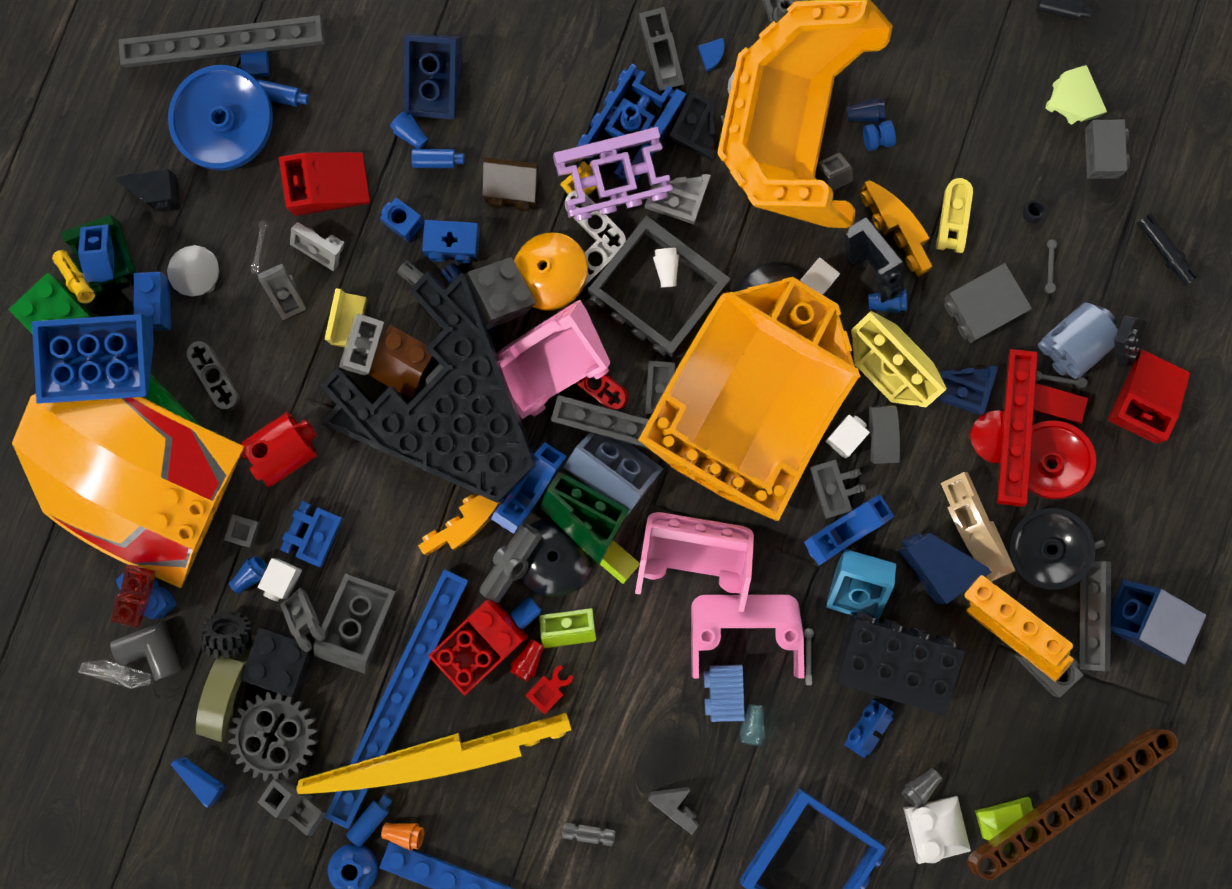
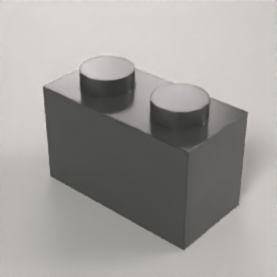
M1125 119L1093 120L1085 128L1087 179H1118L1129 169L1130 156L1126 153L1129 131L1125 128Z

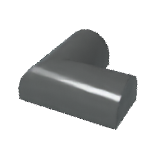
M165 621L111 642L112 655L120 666L147 657L155 681L183 671Z

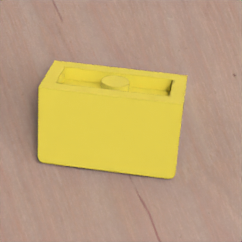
M336 288L325 340L331 345L345 347L353 318L357 314H365L368 299L363 296L347 294L342 289Z

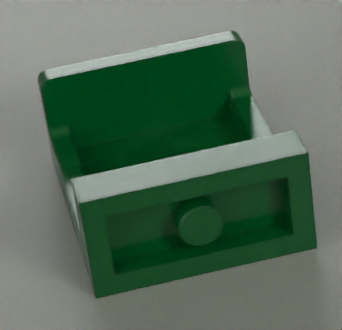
M112 215L61 232L63 242L70 245L80 273H83L78 256L80 228L108 224L115 250L114 278L105 282H89L95 297L105 294L106 290L113 287L123 288L129 286L131 281L134 280V273H137L121 223Z

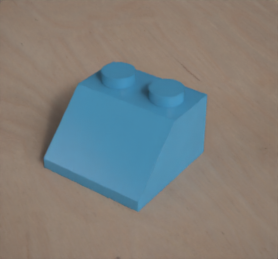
M844 549L835 570L826 608L857 615L858 611L874 615L878 619L877 621H879L894 588L896 564Z

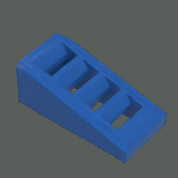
M180 757L171 763L174 770L206 808L214 805L226 788L225 784L186 757Z

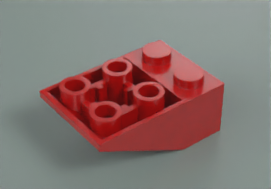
M362 152L299 153L279 157L286 208L293 216L371 203Z
M1141 349L1107 421L1155 444L1167 441L1179 417L1190 372Z
M488 599L434 649L428 657L465 696L529 636L523 629L517 626L512 617L499 603Z

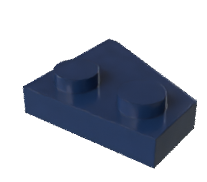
M989 366L986 369L974 370V368H967L961 371H941L939 374L947 389L935 400L982 416L986 410L998 367Z

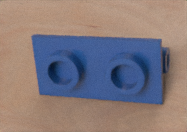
M873 699L864 709L862 717L855 728L850 731L844 745L865 759L867 754L871 755V752L880 740L873 735L874 731L876 730L883 735L893 720L891 716L894 712Z

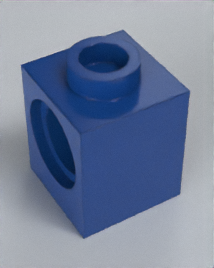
M395 198L393 202H388L381 211L382 216L380 219L384 225L408 243L424 224L421 215L398 198ZM397 215H407L403 223H394Z

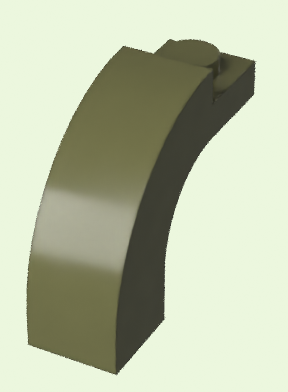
M252 647L249 650L246 649L244 654L238 652V657L235 658L232 655H228V659H223V655H220L219 659L216 658L200 698L196 717V734L219 742L223 741L233 722L234 701Z

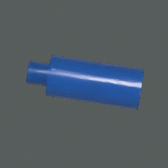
M258 80L271 102L298 107L299 103L307 105L309 102V95L301 93L300 88Z
M412 149L411 159L413 168H455V164L465 163V155L455 154V149Z
M385 794L379 801L374 799L347 832V838L356 846L362 847L389 813L387 807L392 803V799Z

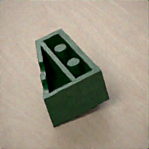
M561 472L557 473L549 485L540 506L599 565L620 531L630 510Z

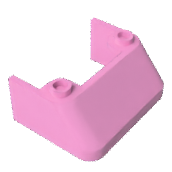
M661 512L650 514L647 519L635 594H641L643 577L651 580L659 579L666 574L667 568L719 576V585L725 591L739 593L738 611L744 612L752 575L753 532L749 528L739 525Z
M700 595L694 599L691 605V661L693 678H699V650L714 649L720 642L721 628H775V637L778 645L785 650H793L794 676L804 678V635L799 604L794 597L790 595H747L744 612L738 611L739 595Z

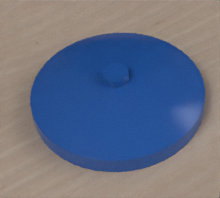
M228 65L208 66L189 75L176 89L168 111L169 131L179 151L195 164L206 169L218 171L235 169L254 159L266 145L273 124L272 105L261 84L247 72Z

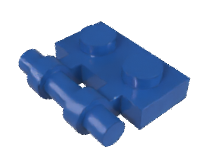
M301 501L298 510H294L292 515L294 519L289 531L285 532L282 537L284 542L280 550L290 554L294 545L299 546L295 557L322 567L343 518L321 508H317L312 517L308 515L311 504ZM303 523H307L309 527L302 539L298 537Z

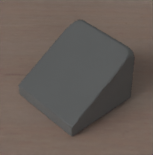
M840 152L817 163L826 184L832 190L853 181L852 167Z

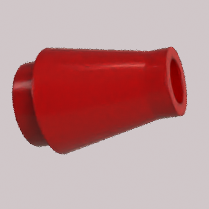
M530 639L527 646L511 663L510 673L529 682L530 678L535 676L544 646Z

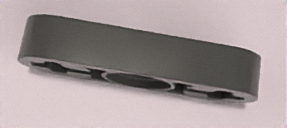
M197 341L192 343L187 349V358L214 404L225 411L234 410L240 403V395L215 352L204 342ZM199 348L203 351L206 350L203 356L211 364L205 365L201 359L195 358L198 355L197 350ZM212 369H217L220 372V379L216 383H209L207 380V374ZM222 387L225 393L232 394L229 398V404L221 402L224 396L221 391L217 390L218 388Z

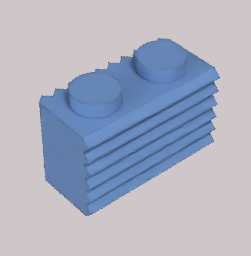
M709 665V671H704V688H709L710 699H705V715H710L711 722L745 721L743 665Z

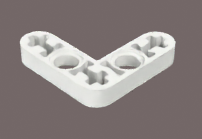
M576 191L569 193L565 202L571 200L572 197L577 198ZM584 193L586 202L582 203L581 206L594 205L595 203ZM601 210L591 213V216L598 215L601 217L603 224L599 229H592L588 225V219L577 221L596 240L585 252L587 262L588 255L592 252H598L603 259L602 264L596 267L588 262V270L593 273L591 275L588 273L585 286L612 260L626 242L624 233L606 214L602 215ZM607 225L611 227L607 232L612 237L619 236V247L616 245L610 247L608 245L609 238L605 234L602 238L598 236Z

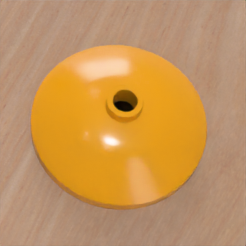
M554 232L537 235L521 247L514 259L536 302L533 306L534 308L540 310L562 308L576 299L585 286L588 276L586 255L580 245L567 235ZM547 263V267L541 270V265Z

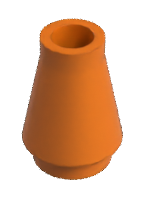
M386 822L383 826L381 837L407 850H418L423 842L424 828L419 827L418 823Z

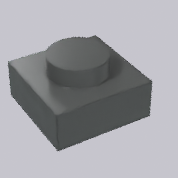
M232 515L224 540L253 548L260 522Z

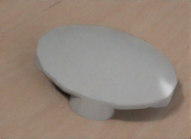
M196 245L184 247L177 251L169 261L167 269L168 280L172 287L182 295L193 297L210 293L215 289V283L219 275L217 258L205 247Z

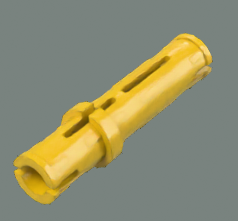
M65 250L55 252L52 257L53 262L66 279L68 289L75 293L79 302H91L95 297L94 291L90 288L89 282H85L83 273H80L68 252Z

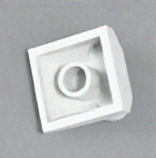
M958 796L927 802L925 806L920 805L918 808L913 806L904 807L912 846L918 864L925 862L936 863L943 858L971 851Z

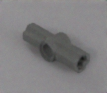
M522 523L509 544L501 547L493 557L495 565L480 587V593L484 597L499 603L512 582L520 579L528 569L527 559L542 538L541 533L537 529Z

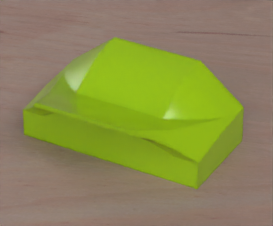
M1025 797L975 810L982 838L986 840L992 839L1032 811L1031 799ZM1031 827L1025 832L1026 840L1032 837L1033 831ZM1009 842L1004 845L1003 852L1010 850Z

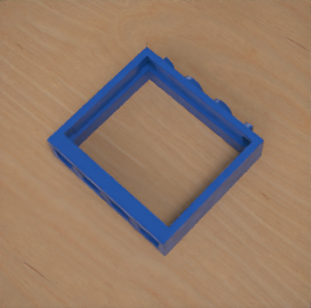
M798 788L740 878V883L746 889H767L757 881L807 804L869 845V848L843 889H865L871 878L869 876L874 866L876 868L880 866L886 848L879 841Z

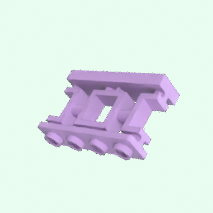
M658 127L553 154L558 176L571 173L577 198L565 202L569 218L575 217L576 221L591 218L592 212L601 210V214L604 215L617 211L616 206L626 204L627 208L642 205V200L652 197L653 202L668 198L667 193L673 191L669 181L670 177L666 175L656 178L650 153L662 149L659 141ZM651 143V146L641 149L643 163L631 165L628 152L621 154L616 152ZM600 156V159L590 162L593 172L592 176L579 178L576 165L565 167V164ZM622 160L628 185L605 191L599 166ZM647 173L650 186L661 184V188L627 195V192L637 189L634 179L636 175ZM592 186L597 187L599 199L606 197L611 199L610 201L578 209L575 206L586 202L582 189Z

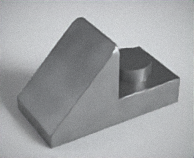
M283 264L258 274L260 283L282 320L307 310L292 275H288Z
M689 787L654 791L648 795V800L691 835L698 827V822L695 820L697 815L686 806H683L682 809L678 807L690 792Z

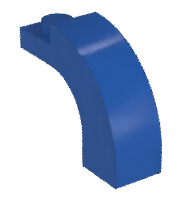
M545 442L534 454L537 465L512 490L491 518L513 534L522 523L526 522L567 457Z
M878 494L829 524L804 543L808 548L809 554L819 566L853 542L884 525L894 515L882 496Z

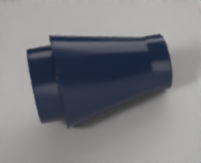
M876 97L847 106L848 122L857 121L879 124V121L885 120L884 99L877 100Z

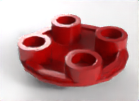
M1000 410L989 411L980 416L969 432V438L976 453L992 464L1000 463L1004 412Z

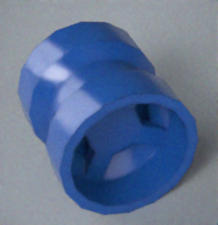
M891 120L883 121L880 125L876 126L873 124L863 126V138L867 151L877 150L879 146H895L896 136Z

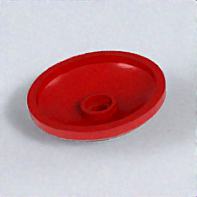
M1044 421L1032 425L1028 490L1038 496L1049 499L1067 498L1083 490L1093 477L1096 468V453L1089 438L1077 427L1061 421ZM1047 463H1054L1056 465V468H1048Z

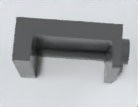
M1005 263L954 290L944 298L946 302L944 305L948 314L951 317H955L959 324V333L965 340L968 339L970 343L1013 319H1017L1032 309Z

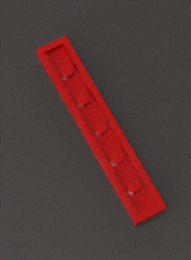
M1010 349L1008 354L997 504L1025 507L1027 504L1038 352Z

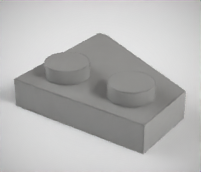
M703 174L702 177L687 179L686 177L675 178L670 181L673 191L667 193L668 198L654 202L652 197L647 198L645 208L694 224L711 175ZM661 184L651 186L650 190L661 188Z

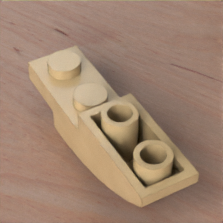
M963 472L942 482V488L950 504V507L947 508L973 558L988 567L992 572L986 576L987 579L992 582L1015 572L994 522L989 521L968 472Z

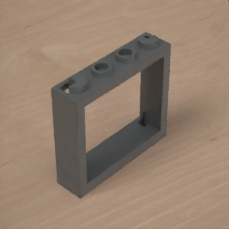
M646 215L589 287L588 293L591 296L589 300L595 303L598 308L602 309L605 307L611 311L610 316L621 325L624 323L628 324L633 328L631 332L642 341L646 338L654 344L652 348L657 353L662 354L664 357L667 354L672 358L727 288L730 278ZM644 234L663 248H676L679 260L714 286L671 342L601 290Z

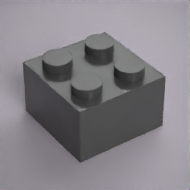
M512 257L466 273L487 329L524 316L536 303Z

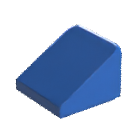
M527 597L510 615L520 629H524L542 613V609L532 598Z

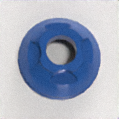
M353 843L339 848L332 855L328 865V877L335 889H369L375 882L378 874V862L374 853L364 845L358 847ZM352 864L357 868L358 875L354 880H348L343 876L342 870L345 865Z

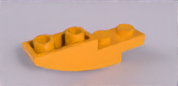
M870 180L865 182L861 188L860 196L866 207L869 206L873 213L872 220L878 230L881 229L884 235L894 231L895 243L900 249L903 248L907 256L905 258L907 266L912 272L915 271L917 277L928 272L932 265L922 246L929 240V237L920 222L904 203L892 193Z
M476 493L462 500L464 505L459 507L464 517L462 519L459 516L454 517L445 523L447 528L437 533L434 530L422 538L424 542L418 545L422 553L429 555L449 543L452 550H457L485 527L503 500L496 503L481 495L477 496Z

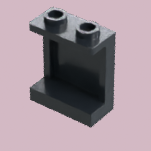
M867 218L844 230L846 259L853 267L865 259L876 271L878 299L881 303L898 297L904 291L903 262Z

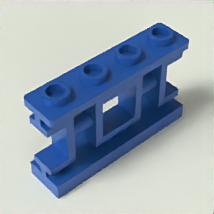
M631 64L628 70L624 69L617 80L619 85L614 92L611 90L604 101L606 106L601 113L597 112L590 124L592 127L588 135H582L577 147L595 143L604 127L605 134L612 138L625 135L615 129L621 118L623 107L631 103L624 99L623 96L633 80L632 91L641 96L636 105L639 107L641 120L645 121L640 131L658 127L660 143L682 109L686 94L678 89L674 91L672 87L667 86L662 96L641 85L645 80L646 72L637 70V66ZM669 99V103L654 127H652L655 122V116L645 111L647 106L652 102L663 108ZM651 143L641 146L631 165L644 162L641 149L651 146ZM639 146L631 147L634 151H637ZM596 157L588 158L586 160H588V162L590 163L591 161L595 160ZM622 160L614 162L619 165L614 172V177L618 180L621 179L624 185H628ZM641 174L634 176L635 183L637 182Z

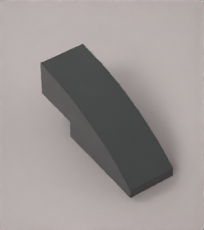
M665 7L639 13L638 19L658 90H665L667 86L676 87L684 85Z

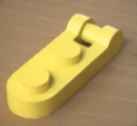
M963 178L952 180L945 189L939 233L936 241V249L938 250L948 248L954 249V252L957 253L964 252L973 187L970 182ZM948 232H957L956 239L948 238Z

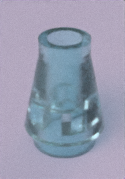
M747 705L745 721H743L738 735L741 736L740 743L762 746V740H765L762 706Z

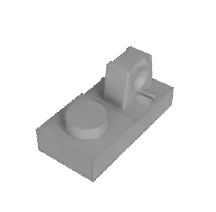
M299 222L291 228V246L332 271L338 267L340 253L344 248L343 241L334 235H330L324 240L314 230L305 227Z

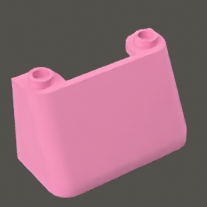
M580 300L515 339L497 353L518 414L522 419L530 414L534 417L546 408L544 404L550 397L582 378L594 376L595 379H599L609 371L608 366L610 365V360L587 309Z

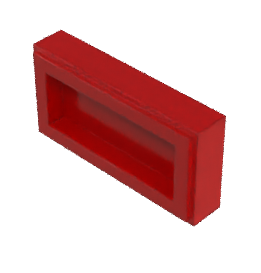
M1036 383L1033 412L1079 425L1082 423L1088 398Z

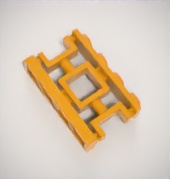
M980 576L964 594L965 598L970 601L971 606L967 609V613L1053 681L1057 682L1074 662V659L1069 656L1073 648V644L984 576Z

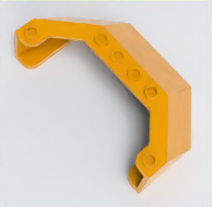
M871 0L796 1L787 8L788 13L777 23L773 21L759 34V40L749 49L745 47L738 54L717 154L725 162L730 173L739 186L743 188L753 206L828 228H849L854 224L855 208L847 201L833 200L832 188L824 181L815 178L834 79L863 52L879 51L885 48L890 41L893 25Z

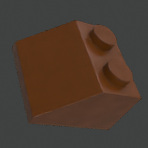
M389 324L377 344L371 368L367 375L388 387H395L400 394L413 400L437 360L426 349L427 345Z

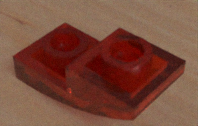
M130 564L125 567L121 592L115 597L111 622L135 628L140 626L150 598L156 571Z

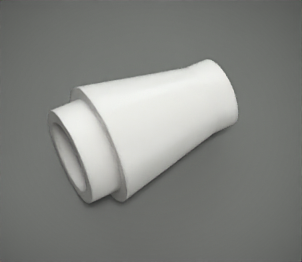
M676 248L655 250V257L653 259L661 287L677 286L679 254H677Z

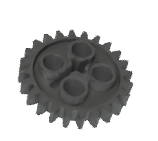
M271 691L267 692L266 700L262 694L256 695V703L251 699L246 701L248 709L244 707L238 709L242 717L232 718L237 727L229 729V732L236 734V736L229 740L228 743L236 744L237 748L231 751V754H239L241 756L236 761V764L246 763L243 772L254 769L253 778H257L263 773L264 781H268L272 774L274 779L281 780L282 773L286 779L292 776L291 769L296 773L300 772L301 766L299 763L303 765L309 764V760L305 755L315 754L310 745L318 743L317 739L312 738V734L318 732L319 729L311 728L310 724L314 723L316 718L308 719L307 715L310 713L311 708L302 710L303 700L294 704V697H287L285 700L284 695L278 693L275 698ZM264 711H268L272 715V723L270 725H266L262 721ZM283 713L285 717L279 725L280 715ZM289 721L297 726L295 736L288 734L286 730ZM276 730L275 736L278 737V740L271 743L273 736L269 732ZM253 736L258 737L261 741L259 750H255L251 746ZM268 746H269V750H268V753H267V758L264 759V758H263L264 751H265V750L268 748ZM277 747H281L286 752L284 761L276 758L275 751Z

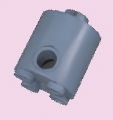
M1087 302L1082 303L1045 335L1042 341L1038 343V347L1045 355L1053 359L1054 363L1052 366L1060 375L1064 376L1068 373L1074 379L1080 378L1115 347L1114 339L1118 332L1116 327L1117 320L1109 310Z

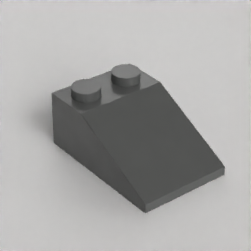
M345 574L321 627L325 638L321 641L316 639L314 642V656L365 674L396 591Z

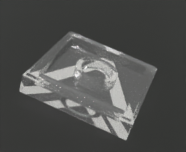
M106 660L83 662L78 671L79 673L127 688L150 685L152 678L151 674L120 666Z

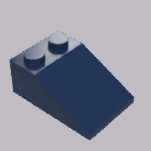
M421 33L404 35L403 111L407 115L455 119L462 65V37Z

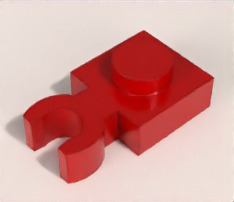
M562 665L555 668L551 680L544 675L525 695L544 715L564 695L559 690L560 686H566L573 680L572 675L566 680L559 678L558 673L563 669Z

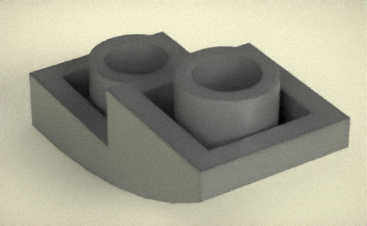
M869 407L868 431L872 435L870 461L873 464L899 463L900 433L897 407Z

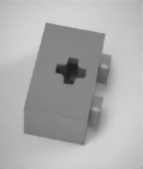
M357 314L353 318L339 368L361 375L369 373L384 324L383 321Z

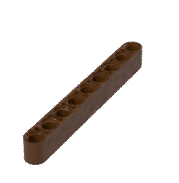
M1150 728L973 851L967 860L969 870L986 880L997 878L1174 753L1178 746L1176 735L1164 729ZM1159 736L1162 738V745L1160 747L1157 745ZM1139 750L1141 754V759L1137 763L1135 755L1136 752ZM1116 766L1119 767V775L1117 778H1115L1114 776V768ZM1094 781H1097L1098 789L1093 793L1092 784ZM1075 796L1076 805L1071 809L1070 799ZM1053 811L1054 821L1049 825L1047 817ZM1031 827L1033 831L1032 837L1026 840L1025 832ZM1009 842L1010 852L1004 856L1003 847ZM987 858L988 867L985 871L981 872V861Z

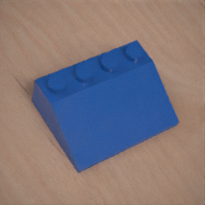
M137 314L32 321L36 404L148 397L154 347L151 317Z

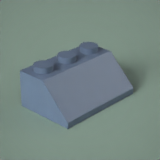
M591 432L577 445L564 465L567 471L591 489L630 509L628 514L664 469L630 443Z

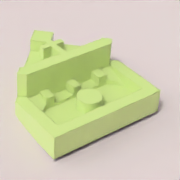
M1087 65L1061 74L1060 78L1053 83L1054 90L1051 99L1045 107L1050 112L1056 110L1064 115L1070 124L1078 120L1083 122L1101 117L1107 112Z

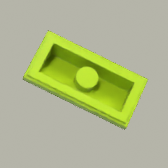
M592 608L539 615L541 640L544 648L596 641Z

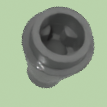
M930 768L926 773L905 784L902 794L913 807L925 806L943 779L936 770Z

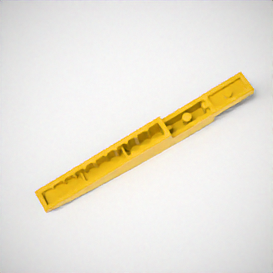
M562 713L461 743L459 733L300 779L297 785V793L311 794L373 788L472 770L520 757V745L533 746L538 744L540 739L547 737L552 739L560 738L566 735L567 731H571V726L567 714Z

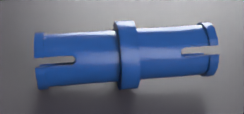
M632 103L626 104L623 107L621 125L625 135L628 132L630 134L639 132L641 115L636 104L634 108H632Z

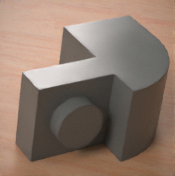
M273 779L257 802L275 818L289 820L306 836L314 834L327 814L323 808L313 801V796L310 794H298L296 785L283 780Z

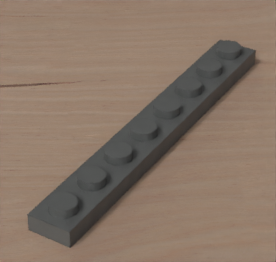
M320 15L118 39L120 65L124 68L325 44L323 18Z

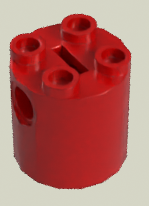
M285 412L242 441L240 445L245 447L241 455L252 463L253 466L249 469L258 481L262 479L267 487L274 486L318 456L312 444V440L317 437V434L306 419L298 423L290 413Z

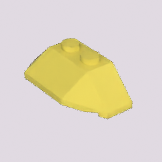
M870 311L851 330L854 364L890 402L927 407L947 389L933 361L897 324Z

